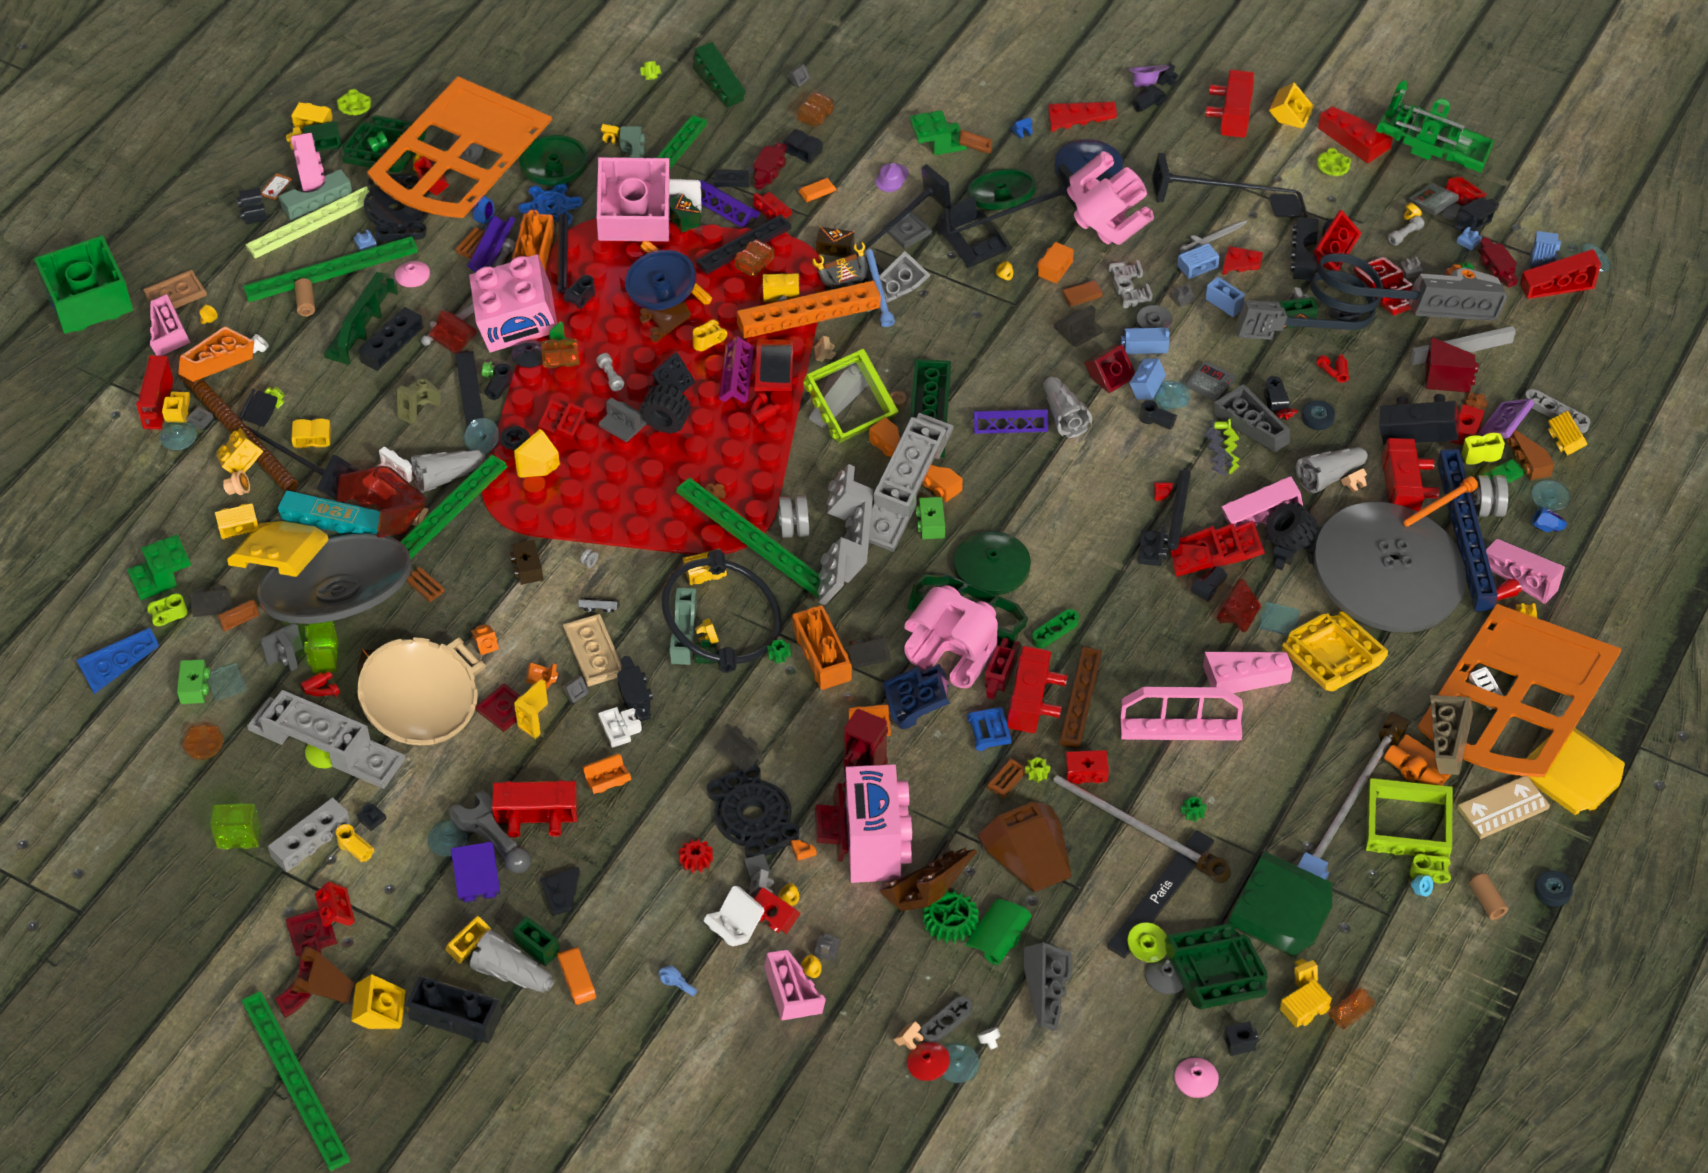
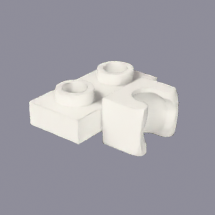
M617 707L598 713L599 720L612 748L631 742L630 735L641 732V722L638 719L636 720L634 708L622 711L621 714Z

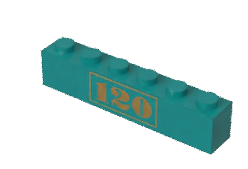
M286 491L278 506L282 520L315 526L341 534L365 533L390 537L395 527L393 515L390 513L292 491Z

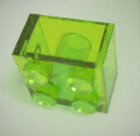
M334 621L310 623L309 626L305 627V635L308 638V642H304L308 665H311L313 673L337 672L338 636Z
M255 804L213 805L210 826L217 848L250 849L259 847L261 825Z

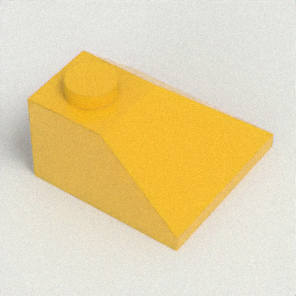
M541 429L514 451L519 477L545 476L555 470L560 464L558 451Z

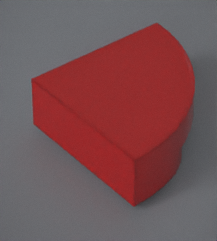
M1154 483L1155 501L1167 498L1172 492L1173 483Z

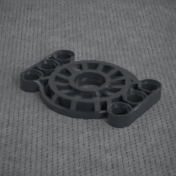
M414 175L390 176L407 190H411L418 183V179ZM369 178V192L364 199V212L368 219L377 225L376 238L380 241H397L411 236L414 240L425 238L426 225L423 222L427 219L429 213L399 202L378 186H372L371 184L374 182ZM392 204H401L405 207L404 209L397 211L392 210L389 206ZM421 229L422 232L419 233L415 232L414 230ZM403 230L405 233H398L397 231ZM386 231L388 233L384 235L380 234L379 232Z
M755 764L743 766L709 782L707 785L708 798L717 801L714 815L718 830L732 843L745 846L747 858L761 854L765 856L791 845V840H798L800 836L799 827L795 823H790L792 810L787 795L774 784L761 781L760 767ZM749 771L757 773L755 777H748L746 774ZM732 779H736L739 781V784L733 786L730 785L728 782ZM718 787L721 789V792L713 794L711 789ZM756 806L762 810L763 815L756 819H749L743 815V812L748 807ZM720 808L721 815L718 817V809ZM785 809H788V818L785 816ZM720 823L724 824L726 831L721 827ZM787 830H794L796 834L794 836H787L785 832ZM770 838H775L778 840V842L774 845H770L767 843V840ZM751 847H758L760 849L757 853H750L748 851Z

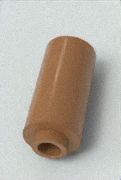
M299 279L294 284L297 312L301 316H310L315 312L312 282L308 279Z
M1482 873L1475 874L1471 878L1469 885L1489 918L1495 920L1504 916L1508 912V907L1489 876Z

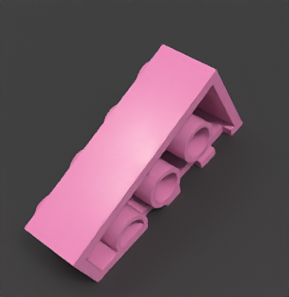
M1290 476L1270 486H1265L1256 492L1247 494L1240 499L1228 502L1222 506V510L1228 525L1234 523L1235 527L1254 521L1257 526L1258 523L1266 525V520L1270 517V514L1277 507H1281L1282 504L1298 502L1303 505L1301 492Z

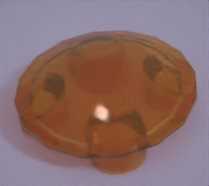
M203 725L190 727L183 742L184 750L188 756L193 759L204 760L215 756L221 750L224 741L223 735L217 726Z

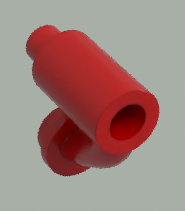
M1321 355L1316 361L1317 366L1323 368L1331 377L1336 378L1340 383L1349 380L1348 361L1344 355L1337 356L1335 370L1329 366L1330 359L1327 356Z
M764 392L756 393V399L751 407V419L755 425H759L775 416L776 411L781 409L780 405L776 403L774 405L768 404L758 410L760 404L765 405L768 401Z
M330 671L323 674L319 672L299 684L305 695L309 694L317 697L332 695L336 698L340 694V690L335 683L329 684L327 689H319L327 684V680L332 678Z

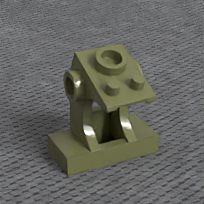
M426 378L418 379L409 387L401 385L397 388V418L414 424L417 421V405L430 403L440 407L441 390L437 389Z

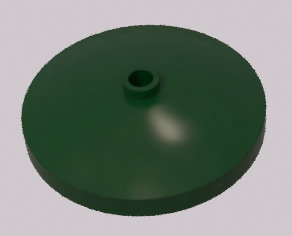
M564 135L539 137L519 156L520 170L523 175L532 182L542 185H561L571 182L585 171L588 164L587 151L583 144L572 137Z
M998 169L976 177L969 184L967 193L968 198L974 196L977 207L1000 210L1015 207L1028 201L1035 194L1037 187L1034 176L1027 171L1020 169Z
M986 531L968 537L959 545L954 557V570L958 579L995 595L1007 594L1018 589L1027 580L1030 573L1031 559L1027 548L1020 540L1003 532Z

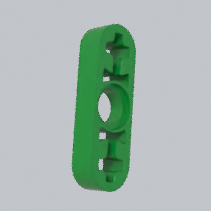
M1067 609L1037 628L1032 634V644L1037 648H1045L1077 627L1079 623L1078 612L1073 609ZM1052 626H1058L1061 628V630L1052 631L1050 628Z

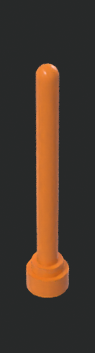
M1468 476L1462 481L1461 486L1403 521L1404 526L1412 525L1464 492L1472 493L1478 489L1476 479Z

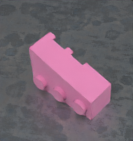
M788 950L767 953L764 969L781 1021L822 1014L826 999L817 992L811 979H807L802 972L803 969Z

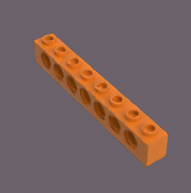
M874 281L739 310L737 311V324L743 338L754 337L880 308L881 295Z

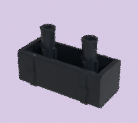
M1436 394L1434 395V402L1408 404L1407 397L1399 396L1396 399L1397 404L1380 406L1379 427L1383 445H1386L1389 438L1414 439L1415 443L1459 440V415L1456 401H1445V395Z
M421 975L406 1002V1009L410 1020L487 1044L490 1043L503 1014L499 999Z

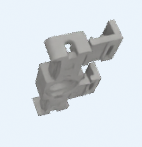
M1136 260L1135 265L1125 267L1123 262L1111 263L1109 265L1108 272L1112 271L1114 276L1113 285L1117 295H1121L1123 299V308H1128L1129 305L1135 307L1138 305V302L1152 300L1153 294L1149 284H1146L1142 290L1138 289L1137 291V289L1134 290L1131 281L1132 277L1142 278L1143 269L1139 260ZM1124 283L1127 287H1122L1119 284Z

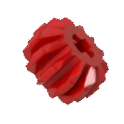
M690 838L689 844L683 842L682 848L679 849V863L683 865L685 871L691 869L692 873L695 870H699L702 873L703 868L709 869L710 863L713 862V849L708 845L707 841L701 843L700 838L695 842Z

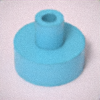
M1418 875L1415 880H1412L1411 887L1416 895L1429 896L1433 890V880L1430 876Z

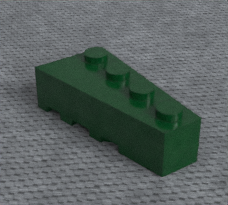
M710 42L695 48L693 70L719 98L720 102L728 108L744 101L745 89L714 43Z

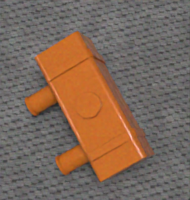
M533 210L524 213L512 260L520 256L530 257L538 254L546 272V265L555 234L552 215L539 214L537 210H535V214Z
M821 605L793 614L792 624L796 641L800 645L820 689L824 690L851 681L852 664L824 607Z

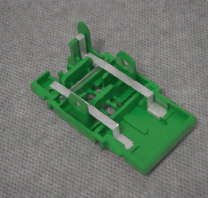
M1405 80L1398 83L1392 100L1384 116H1382L1376 131L1392 136L1398 142L1400 138L1404 139L1403 144L1412 146L1410 150L1412 154L1430 160L1432 155L1438 158H1442L1444 155L1446 161H1454L1481 173L1495 141L1464 128V125L1447 119L1446 117L1451 106L1449 101L1444 98L1437 99L1431 111L1415 105L1410 107L1403 104L1402 100L1408 85ZM1440 104L1444 105L1443 112H1438ZM1444 128H1446V131H1445V133H1444V135H1443V137H1442V136H1441V135H1442V132H1443Z

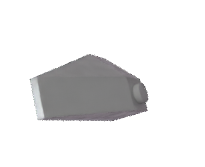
M903 252L879 276L886 303L917 289L930 277V274L907 252Z
M857 363L840 369L828 377L821 394L834 418L868 386V383ZM814 406L809 420L824 428L827 424L822 421L820 410Z

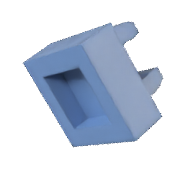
M1468 226L1458 237L1457 243L1472 251L1480 243L1482 236L1478 234V231H1470Z
M366 230V233L361 235L357 233V236L354 237L359 251L377 247L376 241L369 230Z

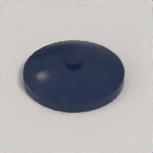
M1078 140L1065 145L1059 150L1055 157L1054 169L1058 177V165L1064 163L1074 174L1101 152L1105 151L1112 155L1114 164L1096 178L1101 182L1105 178L1111 179L1123 169V160L1119 152L1107 143L1097 140Z
M672 250L654 251L639 258L629 268L625 278V288L629 298L637 306L651 310H664L681 303L690 295L696 283V272L692 262L684 254Z

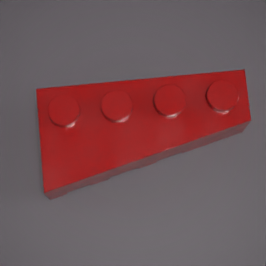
M1333 106L1320 113L1318 129L1367 164L1391 149L1393 137L1377 132L1376 125Z

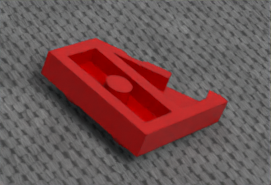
M1179 544L1178 549L1171 551L1177 577L1214 566L1209 547Z

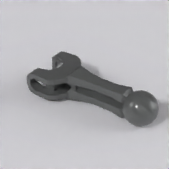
M481 790L475 794L474 803L476 808L465 809L460 804L449 807V817L460 831L476 833L488 842H493L494 848L503 857L509 871L519 874L525 872L530 867L531 856L529 852L522 847H517V843L510 839L494 820L492 810L493 799L485 791Z

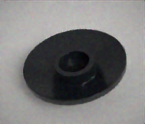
M1335 308L1329 311L1331 318L1350 322L1353 321V318L1364 314L1345 312Z
M536 340L522 341L512 350L513 361L518 366L524 368L537 367L544 363L548 357L547 347L542 342Z

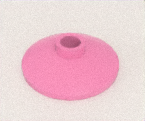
M420 261L404 262L395 270L396 281L405 287L420 286L430 276L429 267Z
M1189 1058L1181 1062L1176 1068L1175 1083L1184 1094L1190 1097L1201 1098L1210 1095L1216 1089L1218 1073L1210 1062L1201 1058Z

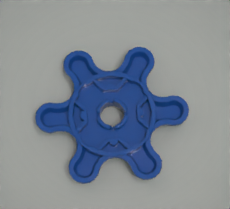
M566 184L555 185L551 191H544L539 186H532L529 188V194L534 200L529 203L520 204L518 210L522 215L530 210H533L535 214V210H537L539 214L552 215L553 221H558L560 214H566L568 216V225H570L573 217L568 211L580 208L583 199L579 196L567 197L565 195L567 191Z

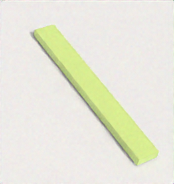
M368 187L359 189L247 243V250L256 259L363 207L364 199L369 192Z

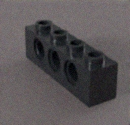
M407 307L396 313L383 328L360 347L358 351L361 363L376 371L382 368L424 328L422 315Z

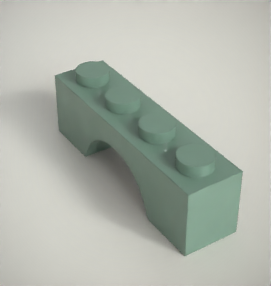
M641 126L621 127V151L630 154L628 158H643L641 155H644V145L642 144H645V133L641 132Z
M340 169L326 175L324 185L316 191L305 193L293 189L279 195L281 208L288 218L293 220L351 194V183Z
M677 588L675 623L681 632L693 642L697 610L696 588ZM671 634V664L691 665L692 651L685 647L674 634Z

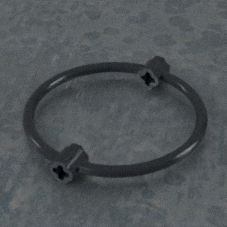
M715 549L709 551L707 558L683 564L670 575L664 585L662 610L666 623L672 633L685 647L695 654L718 662V667L723 673L735 671L737 668L736 664L750 662L767 653V646H772V640H777L779 636L781 613L774 594L767 584L754 572L740 564L725 560V553L722 550ZM701 566H708L709 571L713 575L724 573L726 568L743 574L762 590L770 603L773 613V629L769 639L758 650L741 656H735V650L732 647L719 649L717 654L697 646L681 632L670 611V592L676 580L685 572Z

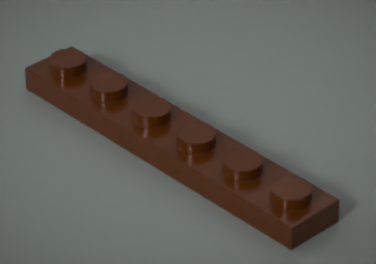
M1083 647L1060 745L1080 749L1102 650Z

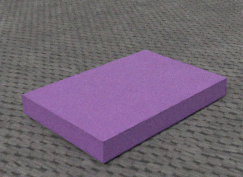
M1522 399L1501 402L1477 436L1500 433L1503 439L1509 438L1534 405L1533 400Z

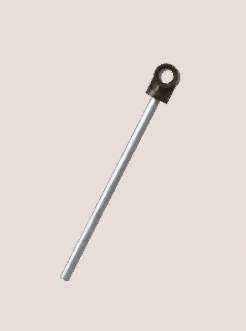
M1392 711L1390 712L1383 729L1378 735L1381 740L1380 745L1313 856L1319 859L1322 857L1388 745H1396L1399 737L1404 735L1410 722L1409 719Z
M1058 775L1054 778V783L1197 862L1196 869L1211 877L1215 882L1223 883L1230 878L1231 870L1223 858L1216 857L1207 851L1200 855ZM1217 867H1224L1221 873H1214Z

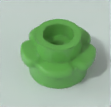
M492 361L490 363L484 362L482 376L487 377V379L495 374L496 366L493 365Z

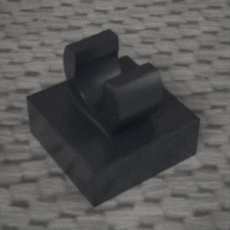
M1172 63L1168 64V69L1160 72L1157 83L1161 86L1166 82L1170 86L1176 83L1175 79L1178 77V74L1174 72L1175 66Z
M1275 546L1273 551V559L1276 560L1275 568L1283 571L1285 563L1292 565L1294 552Z
M368 803L357 815L358 821L370 831L387 820L386 815L373 803L371 805Z

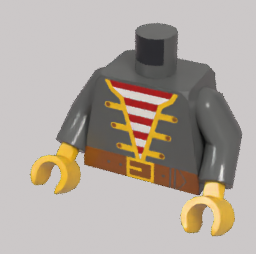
M863 242L862 250L856 249V243L854 245L855 251L859 255L858 257L854 254L825 264V268L823 267L824 258L822 256H819L820 264H817L815 259H813V265L819 268L818 273L826 286L834 290L862 283L868 271L866 255L863 253L865 251Z

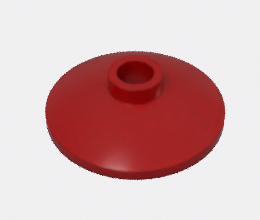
M925 1042L917 1045L916 1049H912L907 1058V1067L910 1074L922 1081H931L941 1077L947 1071L950 1064V1056L947 1049L936 1042Z

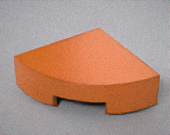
M791 840V847L797 861L817 855V850L813 845L801 842V840Z

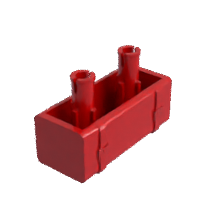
M1230 70L1227 85L1210 84L1209 95L1225 97L1224 107L1207 106L1206 117L1222 119L1221 135L1246 137L1254 86L1253 72Z
M1387 439L1382 455V469L1385 476L1388 503L1408 507L1418 512L1421 510L1424 498L1438 499L1439 487H1423L1420 470L1433 471L1434 459L1418 458L1414 439Z
M1027 646L1022 647L1017 666L1014 691L1008 711V729L1036 733L1039 715L1060 717L1062 706L1047 704L1042 701L1045 684L1050 683L1065 687L1068 675L1048 670L1051 651Z
M564 780L494 782L492 802L494 819L497 824H508L507 835L512 838L520 836V823H549V835L552 837L561 836L562 823L578 822L579 797L576 781Z

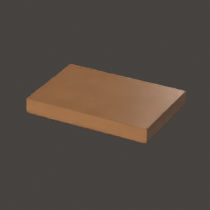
M192 270L143 289V293L150 304L151 301L167 294L174 308L207 296L204 287Z

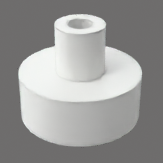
M255 334L251 338L254 341L253 353H256L258 350L264 352L269 347L268 343L261 336Z
M994 1027L979 1033L977 1036L981 1044L987 1043L989 1049H994L998 1046L995 1039L1001 1035L998 1028Z

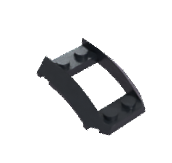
M977 210V216L974 220H981L988 216ZM942 213L937 218V234L942 235L952 245L959 257H962L966 263L967 269L1012 249L1002 231L992 220L983 224L994 237L970 247L959 232L955 234L947 232L945 213Z

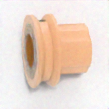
M242 470L233 472L230 478L223 481L224 489L228 495L235 493L243 495L250 492L249 479Z

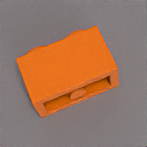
M1055 242L1051 248L1047 249L1044 258L1039 260L1037 264L1039 269L1038 276L1057 284L1073 263L1074 249Z

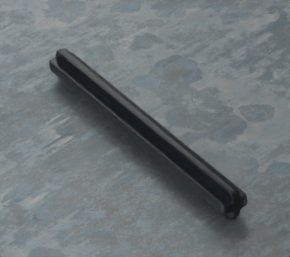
M566 214L558 216L557 289L558 293L561 294L567 291L568 216Z
M1187 468L1180 470L1167 543V547L1171 551L1179 547L1191 471L1187 470Z

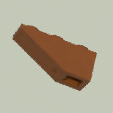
M1515 429L1512 435L1507 438V443L1514 451L1516 460L1522 465L1524 474L1528 476L1530 481L1551 477L1555 464L1547 450Z

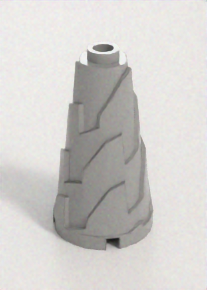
M1047 378L1043 383V387L1055 420L1056 429L1062 436L1063 434L1066 435L1067 438L1082 435L1088 430V423L1090 425L1092 423V415L1089 409L1058 378Z
M1360 447L1351 449L1345 448L1332 453L1329 451L1302 457L1296 464L1297 478L1302 477L1303 479L1300 485L1308 493H1317L1363 465L1368 458L1367 452Z
M461 450L451 453L441 452L416 455L411 457L410 464L412 466V475H415L417 478L414 480L415 485L421 493L436 489L437 486L449 483L452 479L468 475L469 472L476 470L482 465L486 458L484 453L479 450Z
M489 930L484 934L477 945L480 947L478 952H473L470 968L475 971L542 993L545 990L549 991L553 986L554 980L552 975H550L551 973L537 965L538 963L523 954L521 949L506 941L505 938L493 930Z

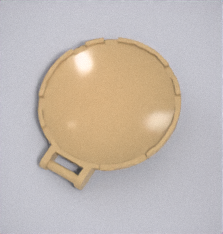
M460 637L447 646L442 643L439 645L430 642V639L425 638L397 639L379 647L368 657L358 678L357 692L360 706L367 719L375 728L396 741L411 745L437 744L454 737L465 728L471 720L477 704L478 693L474 679L477 674L484 670L486 665L466 648ZM456 650H458V651L473 665L472 668H471V666L456 652Z

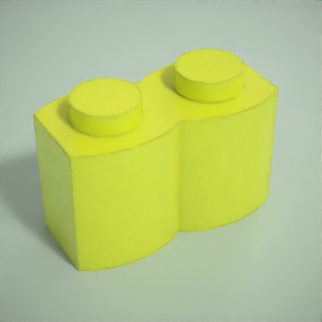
M1500 433L1470 436L1465 439L1461 454L1465 464H1478L1482 461L1493 462L1501 459L1505 443Z

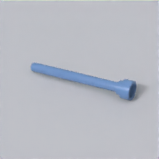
M868 249L866 255L872 278L881 295L880 309L882 314L880 315V323L882 327H889L895 323L894 316L888 311L873 251Z

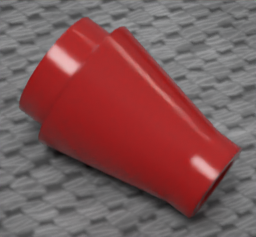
M1509 578L1496 588L1498 594L1497 601L1518 596V593L1522 590L1516 578Z

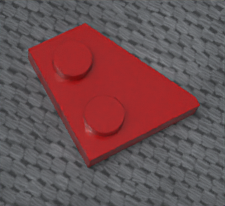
M1229 246L1222 274L1226 275L1228 271L1237 270L1239 273L1246 270L1260 269L1263 252Z

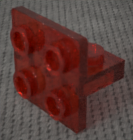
M442 310L438 316L437 324L429 332L428 336L455 354L459 353L477 334V330L453 313Z
M1244 579L1238 580L1224 606L1221 608L1217 620L1220 624L1235 622L1242 632H1247L1260 610L1261 604Z

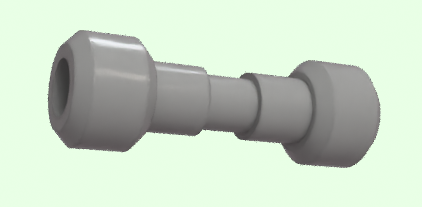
M1417 215L1414 216L1405 228L1399 231L1395 230L1388 235L1389 242L1397 246L1403 242V238L1408 233L1422 229L1424 227L1423 218Z
M505 239L500 255L494 261L492 268L504 265L509 253H512L515 249L516 244L513 240Z
M607 353L600 354L596 362L607 373L609 378L608 384L611 390H621L624 387V381L613 370L610 355Z

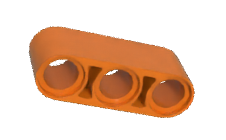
M578 946L558 952V960L574 1004L579 1005L596 999L594 987Z

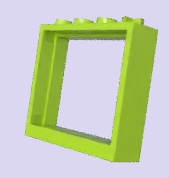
M864 349L807 374L803 380L804 388L807 392H810L814 406L821 412L822 421L828 425L831 437L838 444L869 430V428L885 417L888 420L895 418L899 412ZM853 363H857L884 415L843 434L815 381Z
M1370 778L1367 793L1366 851L1411 856L1424 854L1450 858L1452 851L1453 787ZM1376 797L1444 804V842L1375 835Z

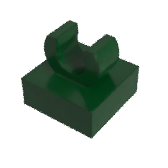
M701 640V643H696L697 646L716 654V643L711 644L709 640ZM696 654V663H716Z

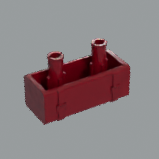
M861 709L855 710L844 727L843 763L845 778L846 767L887 765L888 728L885 719Z

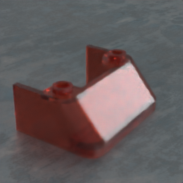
M377 466L340 475L336 501L343 502L355 499L363 506L376 503L382 509L380 511L377 537L382 538L405 532L425 508L427 499L391 467Z

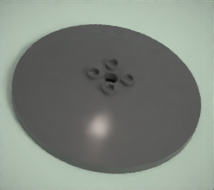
M1385 502L1360 503L1337 512L1321 529L1314 547L1315 572L1323 590L1346 614L1361 623L1377 629L1391 632H1415L1441 623L1451 615L1462 598L1466 585V570L1463 558L1456 544L1437 523L1425 516L1406 527L1403 521L1417 513V511ZM1390 555H1395L1398 560H1394Z
M362 533L328 538V542L297 577L279 574L278 567L269 568L259 582L257 596L262 609L268 615L285 622L310 624L346 618L378 605L399 590L411 572L410 554L400 541L384 535Z

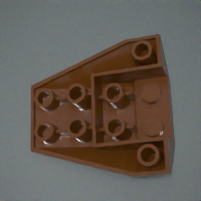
M1033 801L998 815L978 834V838L987 853L1034 893L1067 880L1072 876L1061 822L1050 805Z
M962 848L955 853L954 850L948 851L942 855V858L929 862L927 866L899 880L896 878L886 883L887 886L881 889L880 892L901 911L928 907L944 896L976 855L977 851L976 849L967 850L966 848Z

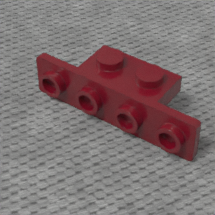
M837 783L833 793L834 806L816 804L815 806L816 843L836 844L837 861H842L844 855L848 854L849 843L846 842L848 826L845 825L844 821L847 809L843 806L846 793L842 790V783Z

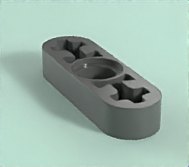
M958 997L923 1025L921 1030L923 1041L937 1043L971 1015V1001L966 997ZM959 1005H960L961 1007L966 1006V1010H964V1009L962 1008V1009H960V1010L958 1011V1006H959ZM943 1017H950L953 1022L946 1025L941 1022V1019ZM927 1031H929V1032H931V1033H932L933 1031H935V1035H934V1036H933L932 1034L927 1035Z

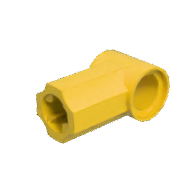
M343 824L336 829V837L340 849L348 851L361 863L371 858L374 848L356 834L351 825Z

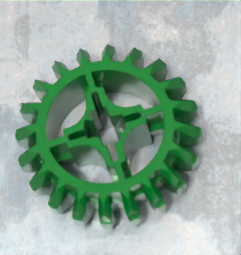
M947 890L941 899L923 909L922 921L926 931H930L931 937L936 936L937 941L944 939L946 944L949 940H952L955 944L957 939L963 942L965 936L970 938L979 923V911L976 909L975 902H971L970 896L965 898L964 892L958 895L956 890L953 893H949ZM959 909L963 911L967 917L963 916V913H961ZM935 917H938V920H940V921L942 922V924L939 923V922L935 919Z

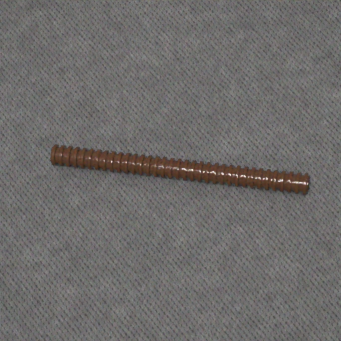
M179 375L182 381L231 434L241 428L247 438L263 450L256 461L285 493L286 491L293 492L297 489L298 481L266 446L260 442L205 380L199 379L193 382Z

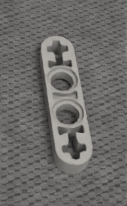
M1530 389L1526 392L1524 399L1533 400L1534 405L1532 409L1551 419L1568 411L1571 417L1574 418V422L1580 432L1585 433L1588 431L1590 419L1586 415L1538 390ZM1544 405H1551L1553 409H1548Z

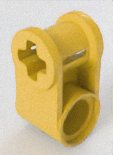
M710 320L708 323L693 330V347L698 351H704L724 341L728 333L719 326L716 320Z

